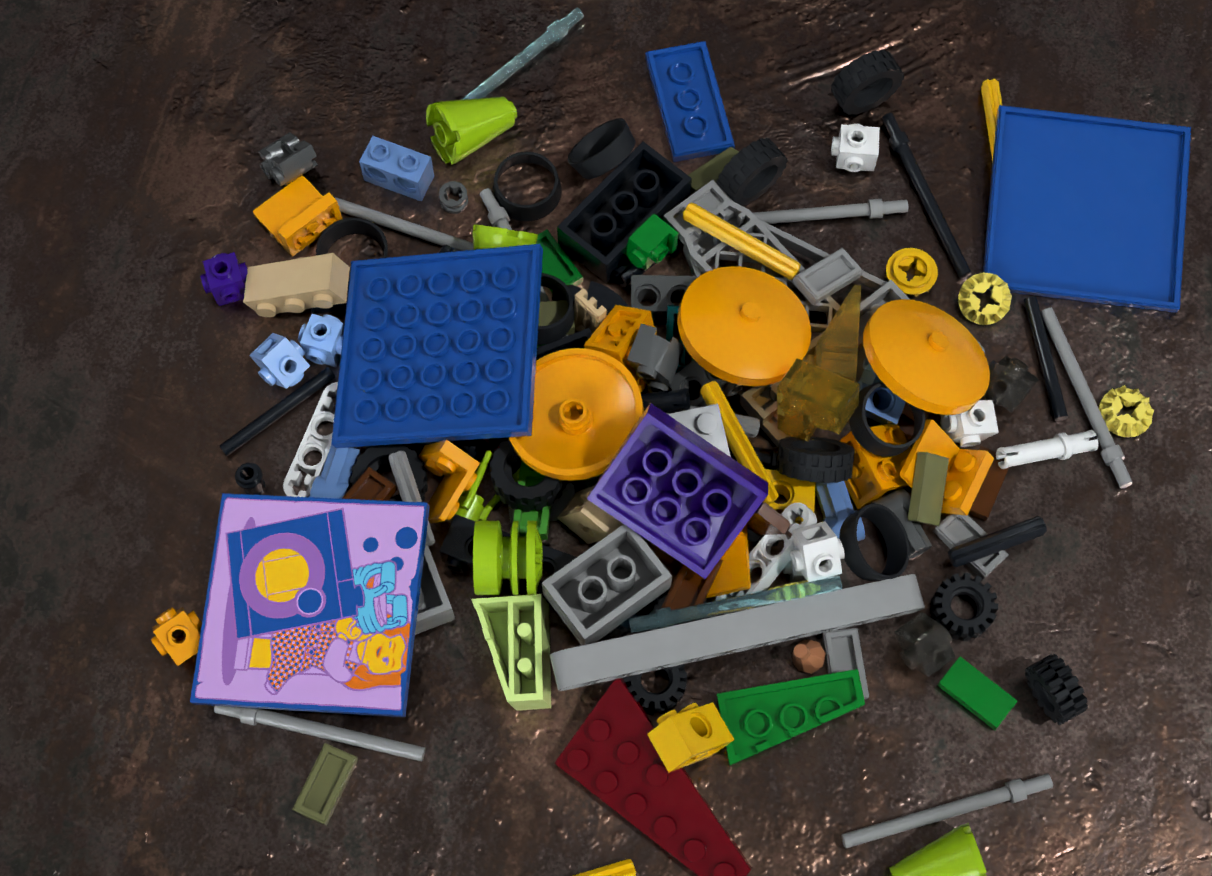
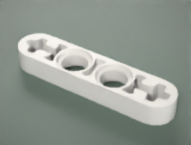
M338 382L328 385L321 395L284 480L283 489L286 496L309 497L315 478L321 476L331 447L332 433L327 436L319 435L317 427L324 421L334 423L335 414L332 413L334 408L332 397L337 396ZM313 450L319 451L322 454V459L318 464L309 466L304 463V456L308 452ZM301 469L307 473L304 479L307 490L300 491L296 495L292 487L293 485L299 486L303 480V475L299 471Z
M802 503L790 504L781 513L783 517L790 521L791 525L787 529L790 533L794 529L817 523L815 513ZM798 516L804 519L800 525L795 522ZM786 534L764 535L749 553L750 572L754 568L761 567L762 575L757 582L751 583L747 593L739 591L717 596L716 606H718L719 612L725 615L753 608L791 560L790 551L795 550L793 536L790 538ZM778 540H784L783 550L777 555H771L770 550L773 543ZM733 597L737 601V604L734 607H732V605L730 604V601Z

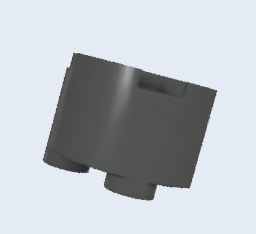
M290 132L258 151L263 159V162L260 163L261 169L270 180L274 178L279 186L291 183L318 166L316 161L312 160L317 157L312 145L304 140L300 142L298 137Z
M641 324L627 361L636 370V375L642 378L648 386L647 389L650 392L668 391L684 352L683 345L674 337L669 342L655 335L657 328Z

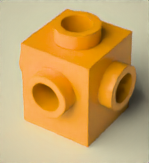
M171 607L155 618L158 624L152 628L156 636L151 638V641L162 656L168 653L176 665L179 666L198 653L202 622L194 610L187 614L183 607L177 611ZM177 629L184 631V634L180 637L172 635Z

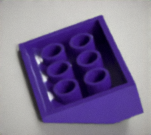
M650 403L593 487L587 500L706 579L767 497L768 482Z

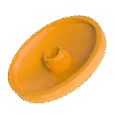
M729 266L716 268L700 275L687 288L678 309V331L688 353L706 371L733 384L766 386L779 382L790 376L799 367L810 346V320L799 298L781 281L756 269Z
M898 299L881 305L868 320L863 332V346L868 362L879 379L902 400L934 414L956 415L970 410L986 393L990 382V370L984 351L966 327L945 311L921 301Z
M571 348L543 356L536 360L532 436L509 437L510 442L521 460L544 476L573 481L589 479L603 474L632 428L644 413L639 386L631 372L621 362L600 351Z

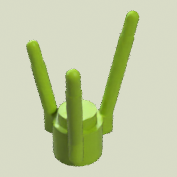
M490 450L485 452L476 472L477 478L469 491H463L457 502L460 503V506L455 513L456 515L473 521H486L491 510L501 500L500 496L495 494L484 507L482 505L484 499L476 494L492 456ZM520 468L512 475L516 482L519 479Z

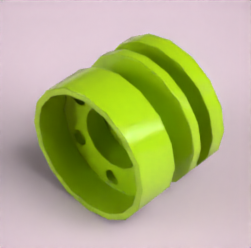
M475 521L473 537V581L475 595H500L503 579H510L513 595H519L520 579H526L527 595H537L543 571V544L538 532L537 521H527L526 537H520L519 521L512 522L510 537H503L500 521Z

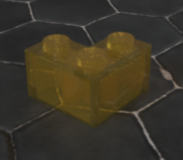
M797 358L777 387L778 429L790 437H798L807 442L817 427L840 435L859 405L860 384Z

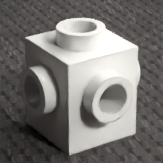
M856 123L849 125L841 124L839 136H833L831 156H837L836 168L845 169L850 172L861 170L874 171L879 155L880 127H868Z
M979 400L970 410L960 414L941 415L940 423L942 430L954 443H960L961 447L979 445L981 441L999 433L993 400Z
M826 521L792 530L795 550L790 551L791 561L795 571H801L808 583L825 581L831 576L842 574L840 560L845 558L844 548L840 539L837 538Z

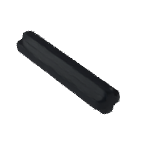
M1036 516L955 546L948 551V557L954 567H959L1043 536L1047 532V527L1043 518Z

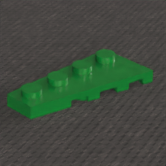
M858 669L718 693L717 700L720 715L735 739L726 746L729 765L738 763L864 706L865 700Z

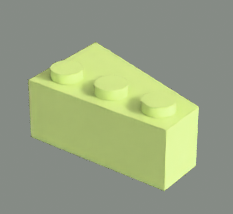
M542 594L471 599L482 625L485 640L489 645L493 663L507 702L516 711L551 708L548 602Z

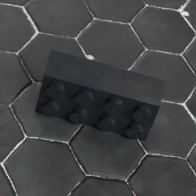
M642 141L557 226L558 244L607 283L613 277V270L629 260L628 256H626L628 238L653 214L663 220V215L687 199L691 193L692 178Z

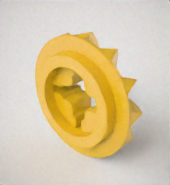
M904 248L896 251L889 258L886 265L885 278L892 280L906 295L910 294L918 297L924 292H929L938 277V269L934 259L928 253L917 248ZM912 264H916L914 269H916L915 274L918 276H914L913 279L907 281L908 278H906L907 273L905 271H908Z

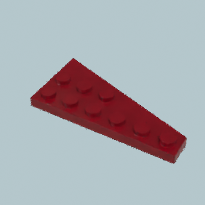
M622 678L615 679L555 761V764L698 876H747L752 869L747 859L727 830L725 831L705 798L696 789L686 770L680 768L668 773L647 735L655 727L646 716V712L640 703L636 701L627 688L625 681Z

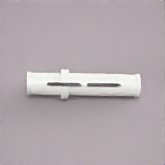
M1093 430L1071 435L1059 433L1050 439L1000 447L996 451V459L1004 458V461L998 462L1001 469L1053 458L1065 460L1069 459L1073 454L1096 451L1098 449V439L1089 441V438L1097 436Z

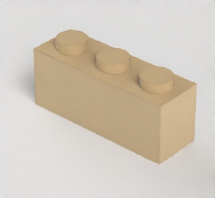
M334 253L251 266L247 269L248 274L243 303L262 317H274L276 314L284 312L301 313L304 309L316 307L327 309L347 301L350 267Z

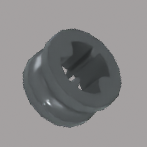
M449 181L440 188L439 199L442 209L447 213L458 214L467 208V189L462 183ZM449 194H452L453 196H458V195H459V200H458V201H455L454 199H449V200H448V195H449Z

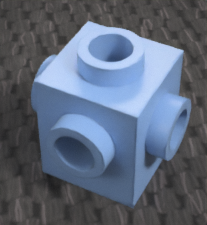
M311 314L308 323L302 325L298 336V342L306 353V359L316 364H326L337 368L341 359L344 324L332 315L324 314L319 316Z
M272 333L249 355L260 367L261 370L258 371L260 377L270 386L276 384L286 389L289 386H294L304 377L303 372L310 367L303 358L306 354L305 351L295 341H288L286 337Z

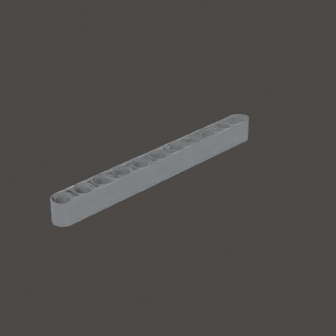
M909 574L568 648L550 654L558 691H566L907 615L925 609L916 574Z

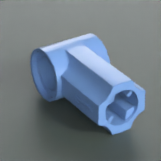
M331 444L321 476L315 478L309 497L342 499L352 487L350 483V477H352L351 469L356 464L357 457L361 454L360 450L354 447L335 448Z
M845 481L837 483L817 482L815 492L823 514L822 522L826 521L837 538H839L844 520L857 510L853 509ZM861 517L857 524V541L865 539V530Z

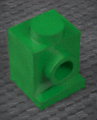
M653 214L628 238L626 256H628L634 266L647 270L654 262L656 264L660 263L668 251L672 254L676 250L679 232Z

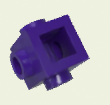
M235 252L229 254L220 253L211 259L203 261L206 273L200 275L206 294L212 292L218 306L244 299L248 268L245 262L239 263Z

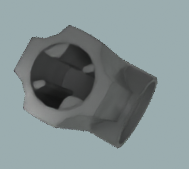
M900 488L872 501L870 504L883 505L894 512L899 518L908 536L910 547L909 560L929 550L932 544L920 523L908 520L911 497L905 489Z

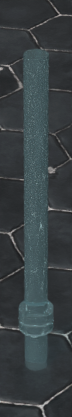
M575 8L563 19H556L547 27V31L461 100L479 99L487 96L554 41L559 42L568 34V30L584 18L582 11L579 8Z
M840 576L674 610H671L670 607L656 609L655 614L628 619L631 633L658 627L660 629L692 620L842 590V582Z

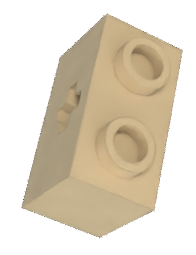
M594 486L577 491L557 517L587 544L601 541L623 525L613 516L587 500Z

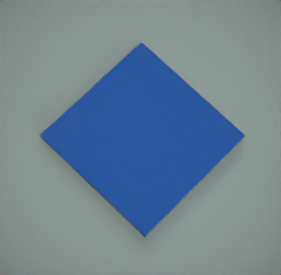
M999 105L996 119L983 272L998 275L1003 281L1008 283L1010 293L1177 313L1180 310L1191 127Z

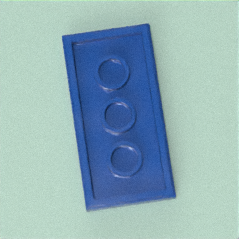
M706 41L647 51L645 59L673 162L720 154L729 147L734 148L735 144Z

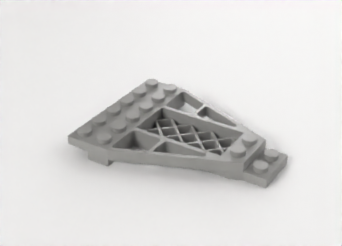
M711 180L663 215V221L679 232L678 239L684 244L683 252L692 276H697V278L713 270L711 268L713 265H715L714 269L718 268L720 260L738 261V266L742 267V262H759L740 251L732 252L735 250L733 247L685 221L682 218L683 212L689 203L697 204L794 260L796 258L785 247L816 262L831 255L758 219L749 209L735 203L714 180ZM761 264L760 271L765 273V266ZM802 265L798 274L806 270ZM864 271L861 277L855 281L875 292L848 313L831 296L814 306L805 298V301H801L808 317L809 310L824 312L827 315V325L810 323L811 332L821 334L810 342L809 349L799 367L790 376L779 382L766 386H752L747 391L743 388L736 394L739 405L750 417L760 420V428L777 447L779 441L786 437L806 436L851 400V391L854 385L860 381L864 371L863 362L866 354L863 346V332L868 320L881 305L893 300L909 299L892 280L885 282ZM784 276L783 278L774 277L787 287L796 288L792 283L793 280H789Z

